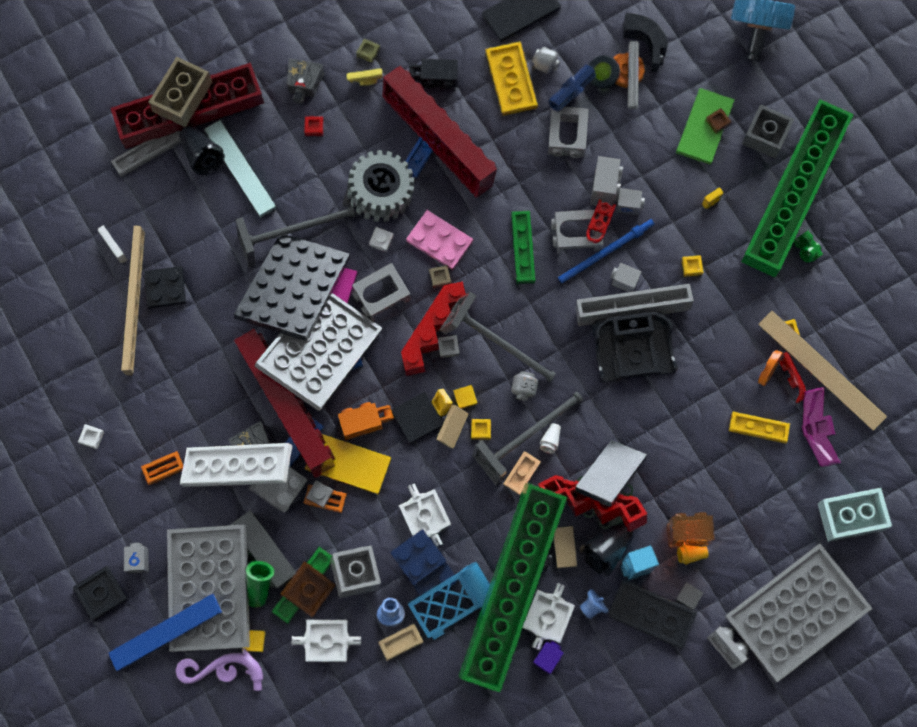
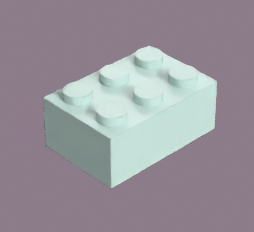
M881 488L827 498L818 503L828 542L885 531L892 527Z

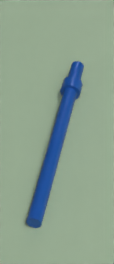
M650 219L640 226H635L628 234L559 276L558 280L561 284L630 240L639 238L644 234L643 232L655 225L653 220Z

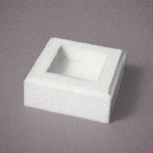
M85 425L78 443L98 449L104 431Z

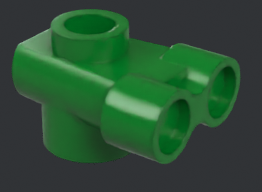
M809 230L793 242L797 248L801 249L799 254L805 262H813L823 255L820 244L814 241L813 235Z

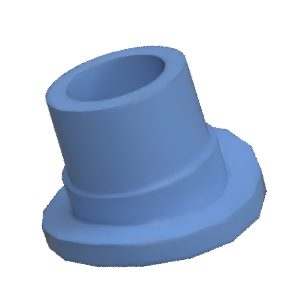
M593 589L588 591L587 600L580 605L581 610L589 619H592L598 613L609 612L603 603V597H599Z
M394 598L385 599L377 610L378 621L385 626L399 625L405 617L403 606Z

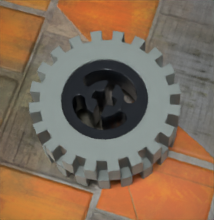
M377 151V155H373V152H368L367 158L362 155L359 157V162H354L349 173L347 190L348 199H351V206L353 208L357 206L356 212L359 215L364 212V218L368 220L370 216H373L374 221L379 222L380 217H383L384 222L389 221L391 215L393 219L397 218L399 212L401 214L405 212L406 206H409L414 188L412 169H408L406 161L401 163L400 156L397 155L393 158L392 152L387 151V155H382V151ZM378 185H380L379 193L376 192Z

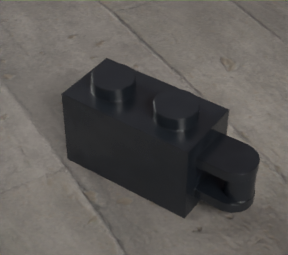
M421 59V65L412 64L409 66V73L414 81H421L422 87L428 89L443 87L445 89L457 88L458 60Z

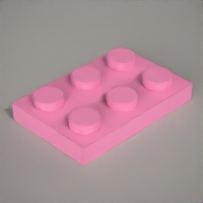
M427 210L406 238V242L444 266L447 265L453 271L473 243V238Z

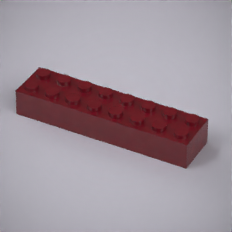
M251 62L210 75L212 84L186 127H195L265 104ZM153 94L110 108L120 140L125 149L181 131L184 126L153 112L149 104Z
M399 66L384 76L382 97L414 132L429 145V148L433 150L476 198L490 189L494 184L497 171L496 165L484 155L480 147H476L468 134H464L460 130L457 122L452 121L448 117L447 112L436 104L434 98L424 91L422 85L414 81L409 71Z
M252 329L235 339L234 342L313 476L317 478L325 471L334 467L333 461L336 458L329 445L324 446L326 442L318 428L314 430L316 425L309 412L304 413L307 410L302 400L298 396L295 398L296 395L255 367L256 362L269 347L261 332L257 334L255 329Z

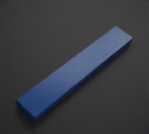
M211 594L112 650L108 654L116 671L122 670L222 613V610L214 594Z

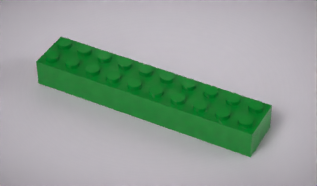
M819 99L741 260L742 263L772 277L777 276L854 114Z
M525 483L459 673V677L462 680L497 692L501 691L567 499L566 496Z

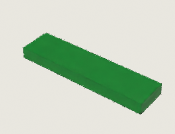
M530 211L511 212L516 284L535 283Z
M318 547L307 563L324 575L331 566L330 559L332 555ZM282 597L272 610V613L289 624L300 608L285 597Z

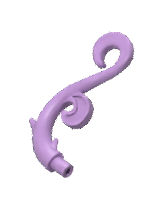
M243 649V654L230 653L215 659L195 677L190 678L185 674L187 667H193L195 671L199 670L198 663L193 659H183L176 667L177 678L184 684L195 683L215 669L220 680L230 682L235 679L237 670L231 665L229 670L226 671L225 665L228 663H240L248 668L245 672L253 680L254 691L262 690L261 680L263 679L261 667L249 655L246 649Z

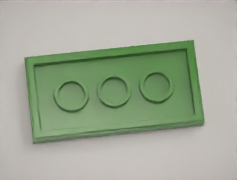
M700 88L676 153L711 165L723 130L716 134L705 119L720 108L729 116L734 99Z

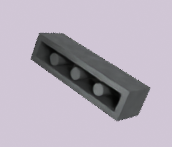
M250 510L231 525H246L247 554L249 557L253 555L257 561L266 562L273 567L274 575L270 586L272 588L276 586L278 590H281L289 583L296 571Z

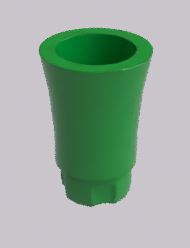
M255 561L246 567L249 606L253 608L262 607L265 604L269 586L274 575L273 567L266 562Z

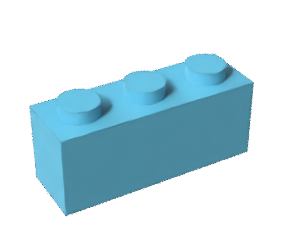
M650 545L628 553L622 561L623 565H620L624 577L627 576L628 580H632L651 573L659 564Z

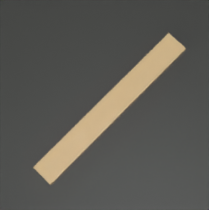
M134 226L121 369L125 375H133L145 240V232L141 226Z
M773 311L758 324L872 431L887 417Z

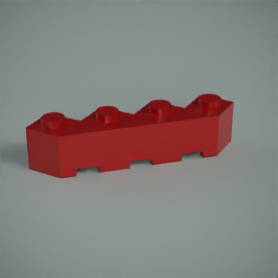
M463 281L443 286L402 349L401 355L406 376L425 372L421 354L439 350L436 332L440 331L450 314V310L453 309L458 299L466 294Z
M555 475L538 484L540 488L566 496V502L575 517L593 508L602 524L618 516L621 517L629 532L647 524V513L637 497L620 495L614 504L609 507L575 492V487L579 481L573 482Z

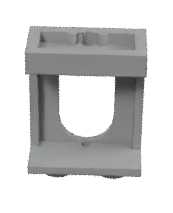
M564 107L559 112L551 110L548 154L557 157L562 155H568L573 158L584 157L589 109ZM560 121L578 123L577 140L574 144L565 145L559 140Z
M595 210L555 212L554 219H551L552 230H555L556 236H553V248L557 247V254H560L561 249L594 247V251L602 250L603 239L599 243L594 244L589 242L587 237L568 238L560 233L562 223L566 221L591 220ZM597 213V216H596L595 219H598V218H599V216H600L599 213ZM592 230L593 236L590 237L598 239L602 233Z
M392 263L352 284L353 292L351 293L355 301L361 302L363 314L366 317H370L372 321H374V316L401 301L406 303L411 300L409 290ZM388 276L397 291L376 303L366 302L363 298L365 289Z

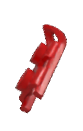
M601 199L598 200L586 233L589 242L597 244L602 241L614 213L615 204L611 206L607 202L602 203ZM597 213H599V214H600L599 218H598V219H595L596 216H597ZM608 216L607 221L604 222V217ZM591 229L602 233L598 239L591 238Z
M785 352L783 353L784 358L779 363L784 372L788 370L790 374L788 381L792 389L799 387V396L796 400V403H799L804 399L806 387L790 354Z

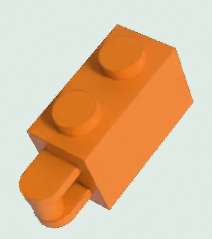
M371 402L363 403L356 409H344L338 414L346 440L383 429L381 423L394 419L390 405L376 408V404H371ZM384 412L385 417L380 418L379 413Z

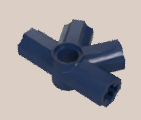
M585 64L574 76H571L560 86V89L548 100L549 106L557 112L561 111L597 76L595 70Z

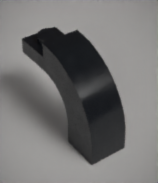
M625 13L623 38L639 39L646 43L651 52L650 72H658L659 65H663V56H666L668 48L663 30L655 21L646 16Z

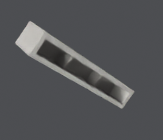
M690 284L579 299L576 301L575 310L578 326L595 324L597 320L647 312L668 314L691 310L694 300Z

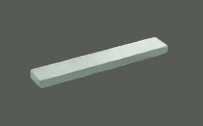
M218 121L204 129L208 137L224 150V162L260 218L276 209L275 204L222 122Z

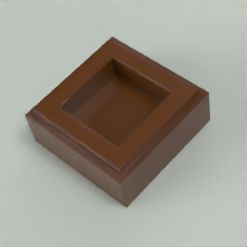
M722 108L705 119L716 134L732 123Z

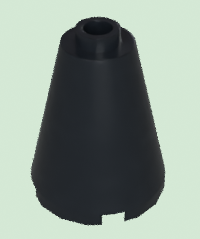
M187 126L181 130L179 137L191 169L195 174L208 175V171L212 169L215 171L222 165L225 154L221 146L193 126Z
M619 523L584 543L580 547V553L584 552L586 558H584L585 562L600 575L606 573L605 576L607 577L613 572L634 538V531L629 532L624 523Z

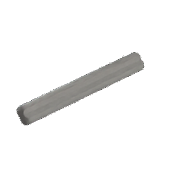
M633 41L629 43L628 53L629 109L638 108L639 43Z

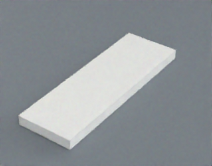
M290 443L187 448L180 485L191 487L286 483L292 445Z

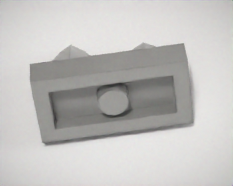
M720 626L707 639L732 669H735L748 659L746 656L749 647L744 641L737 643L732 641L734 636L733 628H722Z

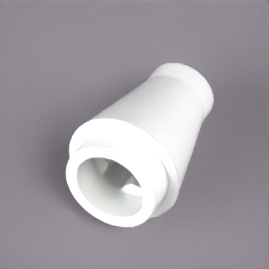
M555 423L550 424L540 441V449L550 454L555 453V450L558 449L561 426Z

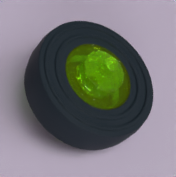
M597 56L588 65L595 70L597 75L590 81L597 88L606 89L612 87L619 79V64L610 56Z

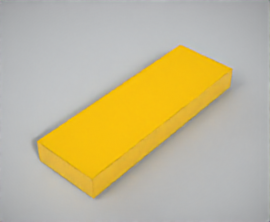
M732 412L728 431L786 444L790 424Z

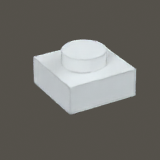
M376 227L369 246L387 252L394 235L389 231Z

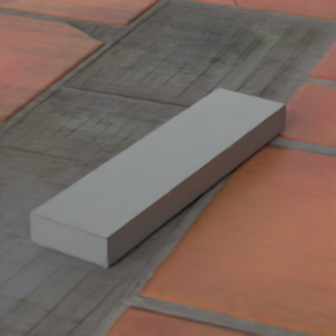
M177 131L173 134L139 144L111 162L120 177L181 143L180 132Z

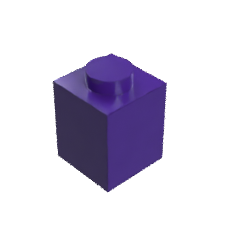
M553 641L551 643L546 642L533 664L550 675L563 655V652L560 651L562 647Z

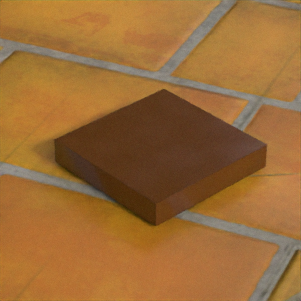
M304 561L281 592V595L313 618L336 584Z

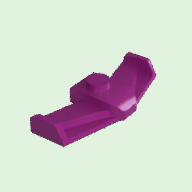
M824 387L804 392L802 430L820 467H828L841 464L828 438L835 435L832 417L830 415L823 417Z

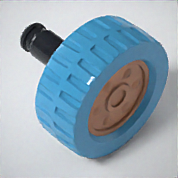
M735 0L732 20L748 23V26L752 27L746 59L760 61L767 30H772L773 28L789 30L791 28L795 5L771 0Z

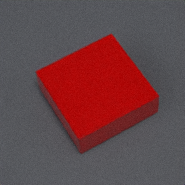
M305 117V136H323V117Z

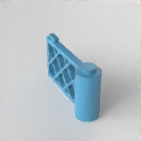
M474 562L463 568L459 573L410 601L408 606L428 639L430 637L436 639L444 634L443 629L483 606L490 583L478 563ZM457 579L462 584L460 593L449 590L451 583ZM435 592H445L443 603L432 601ZM448 593L459 596L457 607L446 604ZM462 597L470 598L474 605L468 609L460 608ZM420 601L428 603L426 614L417 612L414 605ZM431 604L442 606L440 617L429 615ZM445 607L456 610L454 617L450 620L442 618ZM427 618L439 620L437 628L429 632L426 627Z

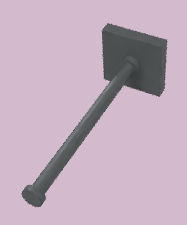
M349 206L346 210L253 237L248 234L242 217L235 219L237 236L247 265L251 267L255 265L254 244L348 216L352 218L355 217L353 207Z
M469 292L458 299L442 325L441 332L446 335L456 329L463 321L546 377L548 382L552 381L556 374L554 371L550 372L467 315L468 309L476 298L475 294Z
M575 392L573 397L495 454L481 440L475 445L472 456L493 483L498 485L502 482L507 471L499 460L576 403H581L583 401L580 393Z

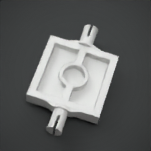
M415 483L412 484V487L409 485L408 489L412 497L409 501L399 505L412 536L423 529L431 537L436 547H439L438 543L441 546L443 543L438 533L451 526V523L435 489L419 494Z
M557 583L553 594L537 590L522 627L536 635L532 647L536 648L539 641L537 650H540L544 639H550L557 643L561 642L575 605L566 602L561 597L564 585L561 586L558 592L560 583Z
M307 620L304 637L292 636V640H300L292 641V645H304L306 662H347L349 645H361V636L349 637L347 620Z

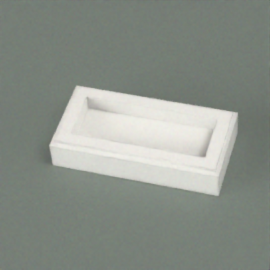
M104 226L98 228V232L119 262L122 264L126 262L127 258Z

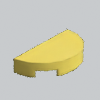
M382 68L347 73L348 81L351 83L353 81L360 82V85L375 84L377 79L382 78Z

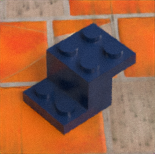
M423 529L390 552L419 595L424 594L455 575L447 565L446 559ZM457 579L453 581L450 587L456 584L459 580ZM435 592L432 601L444 592Z

